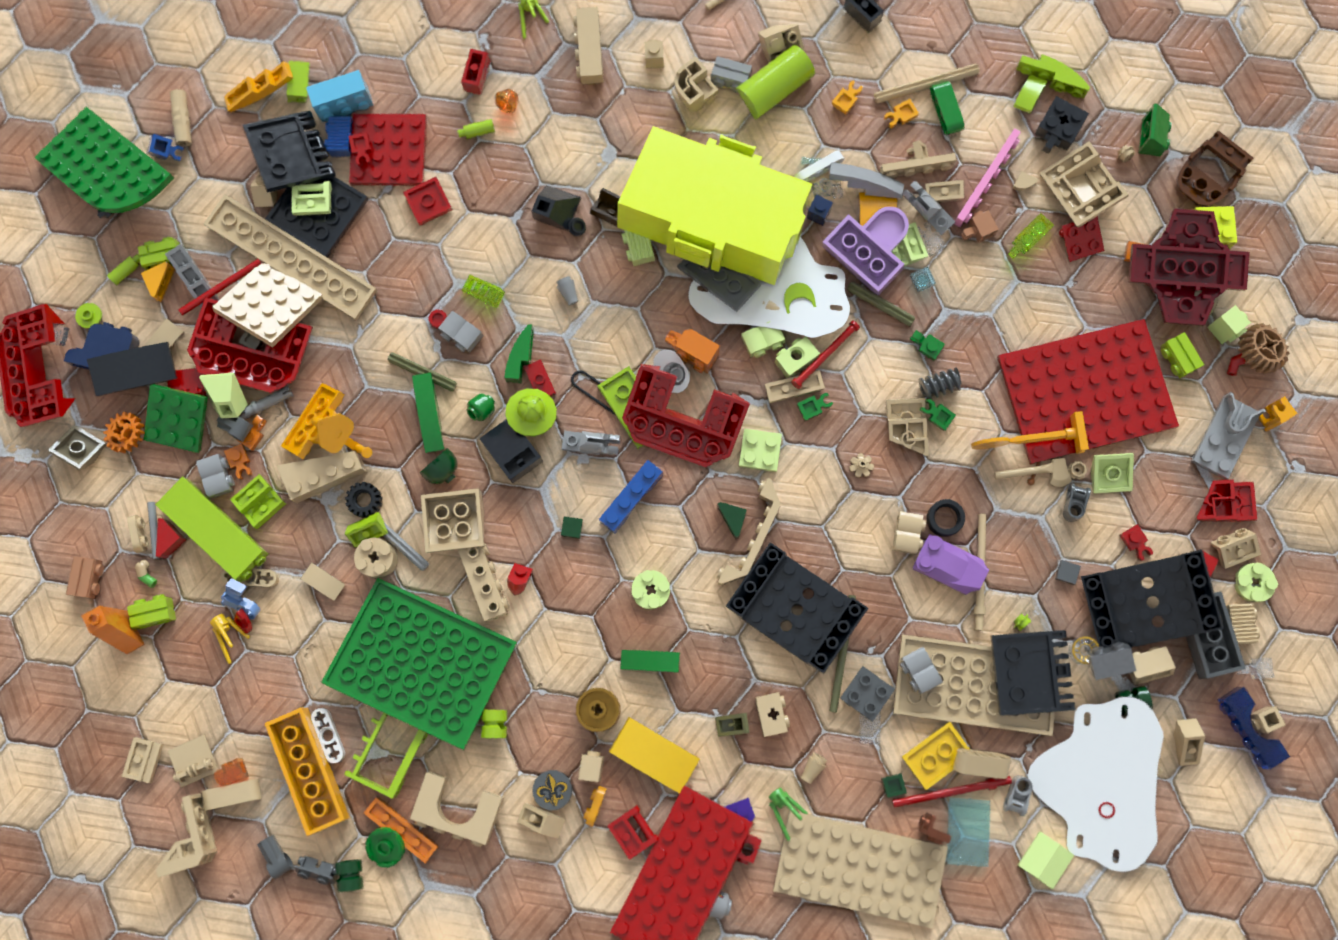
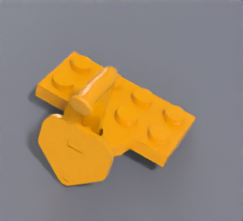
M321 383L281 445L282 448L301 459H304L309 454L314 443L319 444L320 447L330 453H337L346 445L364 458L372 456L371 448L364 447L349 437L354 429L353 421L345 415L335 412L336 408L342 403L345 394L324 383Z

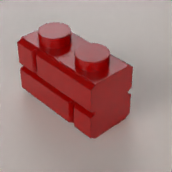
M470 49L461 84L465 92L482 95L491 61L487 52Z

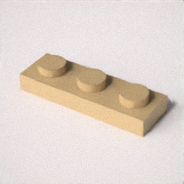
M820 370L813 372L802 383L800 389L795 388L791 383L798 376L765 384L769 404L824 390L825 387Z

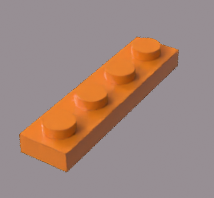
M376 797L364 812L378 826L389 827L397 831L403 839L405 848L424 863H427L439 847L379 797Z

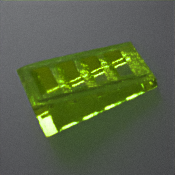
M469 275L461 290L495 308L498 307L505 294L500 287L472 275ZM474 282H476V285H475L473 291H471V288H472Z

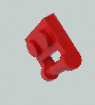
M638 805L607 825L629 860L659 840L657 834L654 835L639 812L640 808ZM631 816L634 817L647 837L645 842H642L630 824L628 818Z

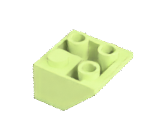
M234 373L209 374L199 377L214 410L220 418H237L248 406Z

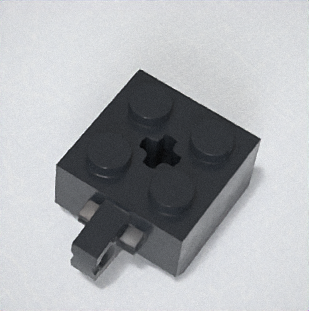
M1056 96L1035 134L1047 141L1042 151L1049 154L1054 145L1068 151L1089 113Z

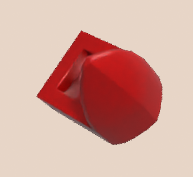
M514 563L507 579V586L514 596L521 594L525 590L532 575V568Z

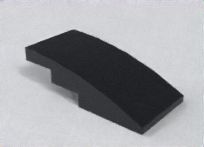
M168 342L87 359L96 396L123 392L178 379Z

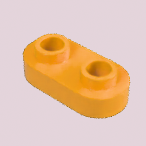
M599 786L598 789L594 788L590 800H593L591 808L587 807L583 817L586 820L585 824L594 826L607 788Z

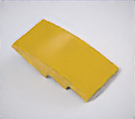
M628 717L609 750L613 755L679 794L700 758Z

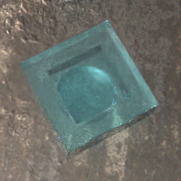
M928 267L910 274L917 292L936 284Z

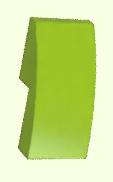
M1030 74L1013 107L1031 113L1038 102L1039 96L1045 89L1047 81Z

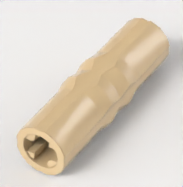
M179 89L172 90L170 92L175 143L177 146L188 147L192 144L186 92Z

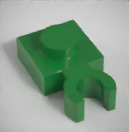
M828 393L822 394L818 400H816L815 396H812L797 403L804 421L821 415V408L828 409L833 405V402L826 404L823 401L824 398L829 396Z
M926 399L925 402L929 404V409L926 410L924 407H921L920 411L924 414H930L931 416L928 420L941 430L946 431L956 414L942 404H938L935 407L933 400Z

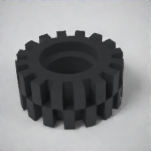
M358 482L355 483L356 486L352 485L350 487V491L347 490L348 496H345L347 501L345 504L349 508L348 510L358 517L366 518L375 514L376 511L379 512V506L382 507L381 500L383 498L380 495L381 492L370 483ZM362 493H368L371 497L370 504L366 507H360L357 503V498Z

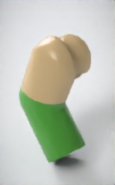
M141 560L135 566L137 577L141 582L153 588L157 584V580L147 573L149 568L148 561Z

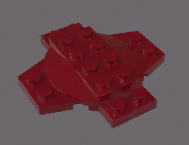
M1174 209L1161 238L1152 245H1131L1128 283H1139L1149 286L1157 295L1164 323L1204 326L1213 308L1215 298L1226 290H1247L1250 252L1230 251L1227 245L1220 242L1218 237L1220 233L1214 211ZM1202 290L1198 296H1194L1195 292Z

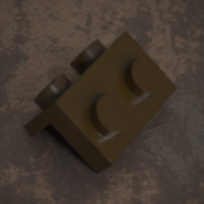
M602 188L599 198L590 209V214L617 227L618 201L621 196Z

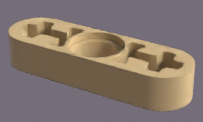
M252 569V572L255 574L254 581L251 583L242 581L240 583L252 587L272 588L278 584L279 575L269 569ZM223 570L221 579L227 584L230 579L227 578L228 573ZM270 574L273 577L269 584L266 580H260V576L268 577Z

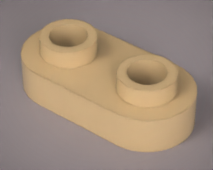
M138 515L130 516L127 519L132 547L136 553L145 552L149 546V541L144 534V519Z

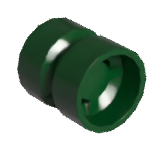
M1144 685L1134 687L1131 691L1123 690L1115 693V699L1120 697L1136 698L1145 702L1151 710L1153 709L1150 693ZM1122 705L1121 715L1123 717L1128 716L1127 705Z
M362 859L335 863L336 875L339 876V879L336 880L337 892L355 891L364 888L363 877L359 874L363 871Z

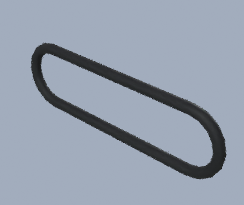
M579 370L573 373L571 377L572 385L615 415L613 410L577 386L574 382V377L576 374L582 373L597 384H601V382L585 371Z

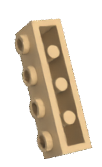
M598 7L576 8V16H573L574 27H577L574 39L575 44H578L579 48L575 49L576 61H579L580 66H576L577 78H581L582 84L603 83Z
M486 543L483 547L458 549L483 620L489 622L507 615V609L510 606L506 597L503 598L500 591L503 590L500 580L495 579L494 573L496 568L494 563L488 560L487 555L490 553Z

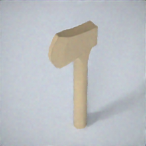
M1065 458L1051 459L1050 463L1042 466L994 472L995 480L1051 473L1050 484L1053 486L1063 487L1072 481Z

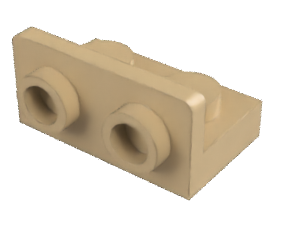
M1245 528L1238 529L1230 535L1220 536L1217 540L1211 542L1212 547L1218 551L1221 566L1225 569L1261 555L1256 534Z

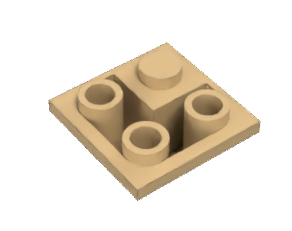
M798 24L776 25L758 32L761 47L768 64L792 45H796L804 51Z

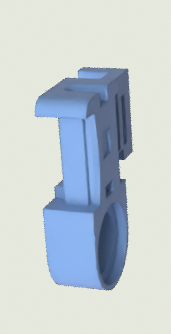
M231 578L226 584V591L221 596V605H227L236 611L242 608L249 619L253 620L260 612L259 606L253 601L241 597L247 586Z

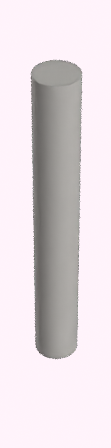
M148 502L153 559H160L156 557L158 527L155 502Z

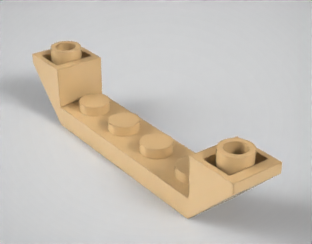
M767 478L766 482H761L758 492H760L759 498L771 503L772 506L768 505L763 514L766 516L764 523H759L755 531L758 534L756 540L751 539L747 548L750 551L747 558L743 557L739 565L741 571L729 565H726L725 569L720 568L716 578L719 579L718 584L721 586L748 575L781 504L770 478Z

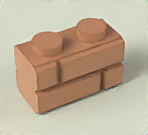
M73 556L66 595L95 599V596L100 591V585L98 584L99 576L104 571L102 561Z

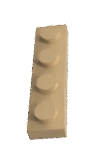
M952 153L882 164L879 172L894 179L900 175L912 176L919 172L927 174L938 169L946 171L954 166L956 155Z

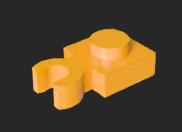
M854 80L849 83L848 90L842 88L831 103L832 106L845 115L857 102L858 98L855 96H858L863 88L860 86L857 90L853 89Z
M908 99L895 106L894 112L886 113L884 120L888 118L893 119V122L889 123V128H893L898 121L903 125L919 116V112L911 99Z

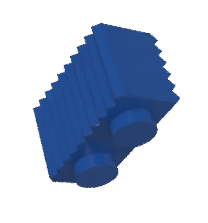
M329 116V120L325 124V130L328 135L327 140L324 141L326 151L331 157H350L351 146L349 136L352 135V117Z

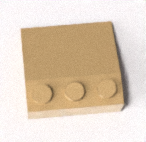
M480 489L421 495L425 553L484 546V508Z

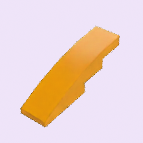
M283 61L272 71L265 69L254 79L246 77L224 96L228 111H236L263 99L292 80L293 75L289 63Z

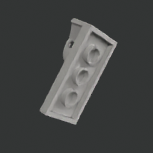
M1231 392L1224 395L1191 462L1225 480L1229 479L1259 416L1265 413L1266 410L1261 409L1257 411L1236 400Z

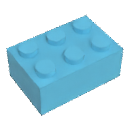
M359 70L306 87L312 107L322 122H328L329 116H348L352 112L366 110L374 105L368 86Z

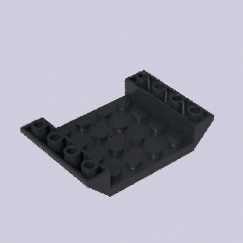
M771 542L726 605L729 610L743 621L823 674L869 609L855 598H849L789 558L786 552ZM811 589L814 592V596L811 599L804 598V590ZM793 606H802L803 612L800 615H794L792 613ZM782 622H791L792 628L789 631H783L781 629Z
M1202 549L1138 565L1081 576L1099 647L1108 648L1112 647L1114 643L1124 642V644L1127 643L1131 648L1224 629ZM1146 577L1152 578L1154 582L1153 586L1149 589L1142 585V581ZM1151 596L1156 597L1159 601L1158 606L1155 608H1151L1147 604V600ZM1161 616L1164 620L1163 626H1154L1152 623L1153 618Z

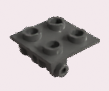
M862 666L840 699L873 722L895 689Z

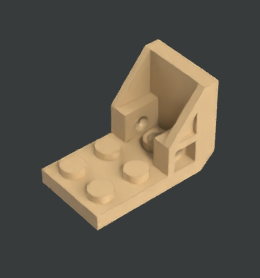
M202 793L182 797L181 808L183 813L186 814V830L191 838L174 843L156 869L158 878L209 863L217 853L208 810L204 811Z

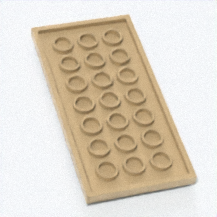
M901 635L892 714L1053 736L1055 712L999 716L992 647ZM924 647L943 683L920 694L911 687L910 681L912 679L908 673L905 674L900 663H902L901 658ZM1060 659L1055 660V664H1059Z
M789 810L786 829L790 841H787L784 835L773 891L933 929L947 846L798 812L802 817V820H799Z

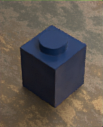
M816 195L806 218L823 226L831 211L833 202Z

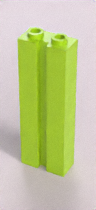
M182 476L155 504L236 581L248 580L253 574L252 569L255 566H261L266 561L268 553L189 479Z

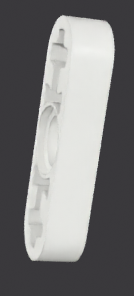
M839 150L801 170L794 177L810 182L829 171L831 162L841 164L844 161V157Z
M324 708L316 709L311 715V720L324 755L328 762L339 763L345 757V750L331 713ZM319 712L326 715L323 721L324 724H329L330 727H324L320 730V726L324 725L322 721L317 720ZM326 730L333 732V739L329 742L323 738ZM335 742L337 743V745H333L335 751L340 752V754L337 755L338 759H336L335 757H331L333 749L332 747L327 748V745L333 744Z

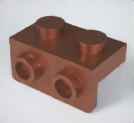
M927 812L925 816L922 815L918 827H921L919 831L928 835L927 839L940 845L943 842L949 844L952 836L933 828L936 816Z

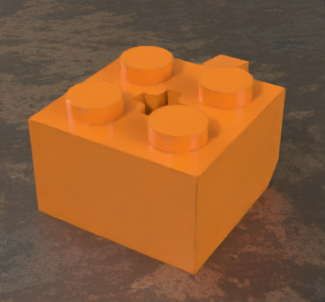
M692 329L684 330L682 334L670 330L665 338V342L675 349L676 354L680 356L683 363L686 364L688 362L693 365V369L699 373L705 372L708 374L719 356L720 345Z

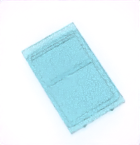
M949 798L948 835L952 837L949 844L947 843V864L988 867L990 800Z

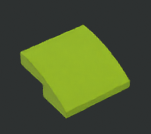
M260 474L230 499L255 529H259L286 505L278 493Z

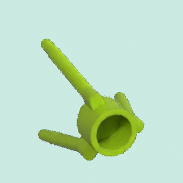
M520 0L518 7L520 9L523 39H526L524 9L525 11H530L532 17L535 18L534 8L536 7L545 22L549 23V20L537 0Z

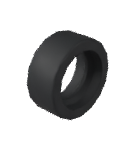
M942 499L934 503L927 513V524L930 530L941 537H950L958 533L965 523V512L962 506L951 499ZM949 507L955 511L957 522L953 528L942 529L936 524L935 513L939 508Z

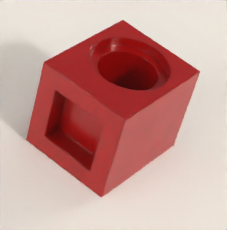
M749 834L745 844L752 845L753 850L748 855L743 854L741 851L737 861L746 865L749 862L754 864L762 839Z

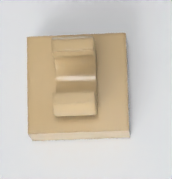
M920 140L913 142L914 148L907 150L909 154L915 153V156L909 160L929 157L927 146Z

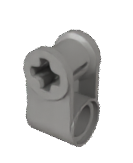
M1015 776L1012 779V784H1010L1004 801V811L1010 810L1019 813L1022 817L1026 815L1033 790V784L1030 779L1023 776ZM1024 780L1026 787L1024 790L1019 791L1018 783Z

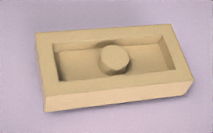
M964 181L926 183V192L937 202L964 200Z

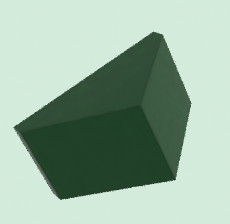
M719 502L717 508L736 540L740 536L747 509Z

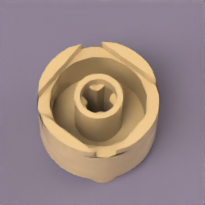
M369 538L363 540L357 547L354 561L356 568L362 574L374 579H382L395 570L398 556L393 546L379 538ZM378 556L379 560L374 561L373 558Z

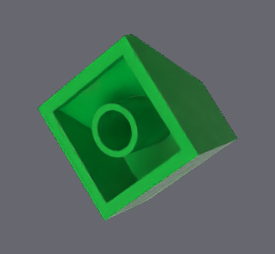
M1153 104L1142 119L1138 154L1160 157L1169 148L1170 139H1168V133H1170L1172 122H1169L1170 114L1158 104Z

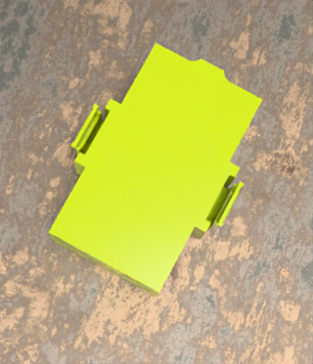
M653 126L618 201L617 228L666 245V253L675 254L679 258L707 268L711 265V269L717 272L723 266L775 285L784 261L789 257H793L796 245L799 242L806 217L804 212L812 183L762 166V157L754 154L755 146L747 145L725 137L722 134L720 135L719 145H717V140L711 138L704 145Z

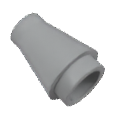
M570 276L556 282L558 285L557 289L567 301L568 306L577 303L578 298L574 280H571Z

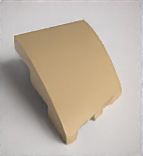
M925 398L886 400L889 440L929 456L926 414L920 411L921 407L926 409Z

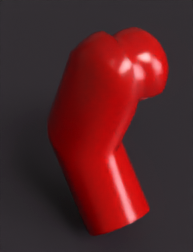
M1242 353L1230 359L1227 370L1228 375L1236 376L1239 366L1246 363V360L1241 358Z

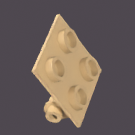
M205 735L168 750L176 772L173 775V779L175 782L179 781L181 788L218 772Z

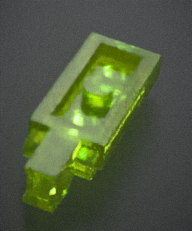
M1040 213L1015 237L1012 242L1014 247L1008 255L1014 259L1020 252L1025 254L1055 225Z

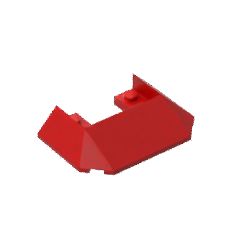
M205 297L187 348L198 373L203 375L234 373L239 385L268 393H273L296 380L313 329L312 326L298 323L274 347L267 344L264 352L232 343L237 326L213 311L212 307L218 302L217 300Z
M41 304L5 316L2 322L4 327L0 332V380L5 413L9 417H14L20 427L63 417L76 398H63L61 379L46 381L41 346L55 342L54 327L64 325L65 323L47 304Z
M641 364L622 416L633 441L703 467H708L719 460L730 457L750 403L735 393L729 395L714 389L704 418L701 421L666 408L677 379L676 375L660 370V366Z

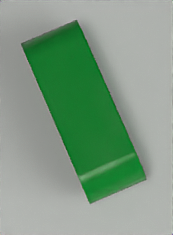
M950 81L931 86V98L943 133L949 135L964 131V120Z

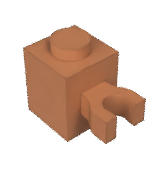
M989 210L985 212L978 211L973 214L968 223L969 228L962 231L961 237L963 241H966L975 236L977 242L980 243L995 236L999 229Z

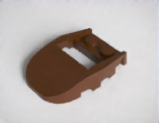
M1218 130L1211 139H1207L1199 148L1191 153L1176 178L1177 187L1195 204L1202 207L1213 206L1237 186L1238 181L1246 172L1245 168L1254 158ZM1206 149L1236 171L1224 187L1194 165Z

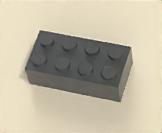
M1222 591L1214 594L1224 629L1186 636L1199 679H1208L1246 669Z

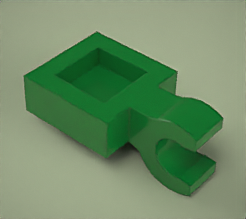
M917 330L910 338L911 341L921 346L918 351L933 361L945 345L930 334L925 338Z

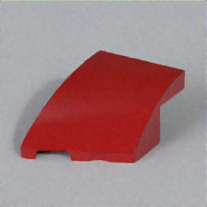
M1234 479L1213 481L1197 515V521H1257L1254 482L1234 483Z

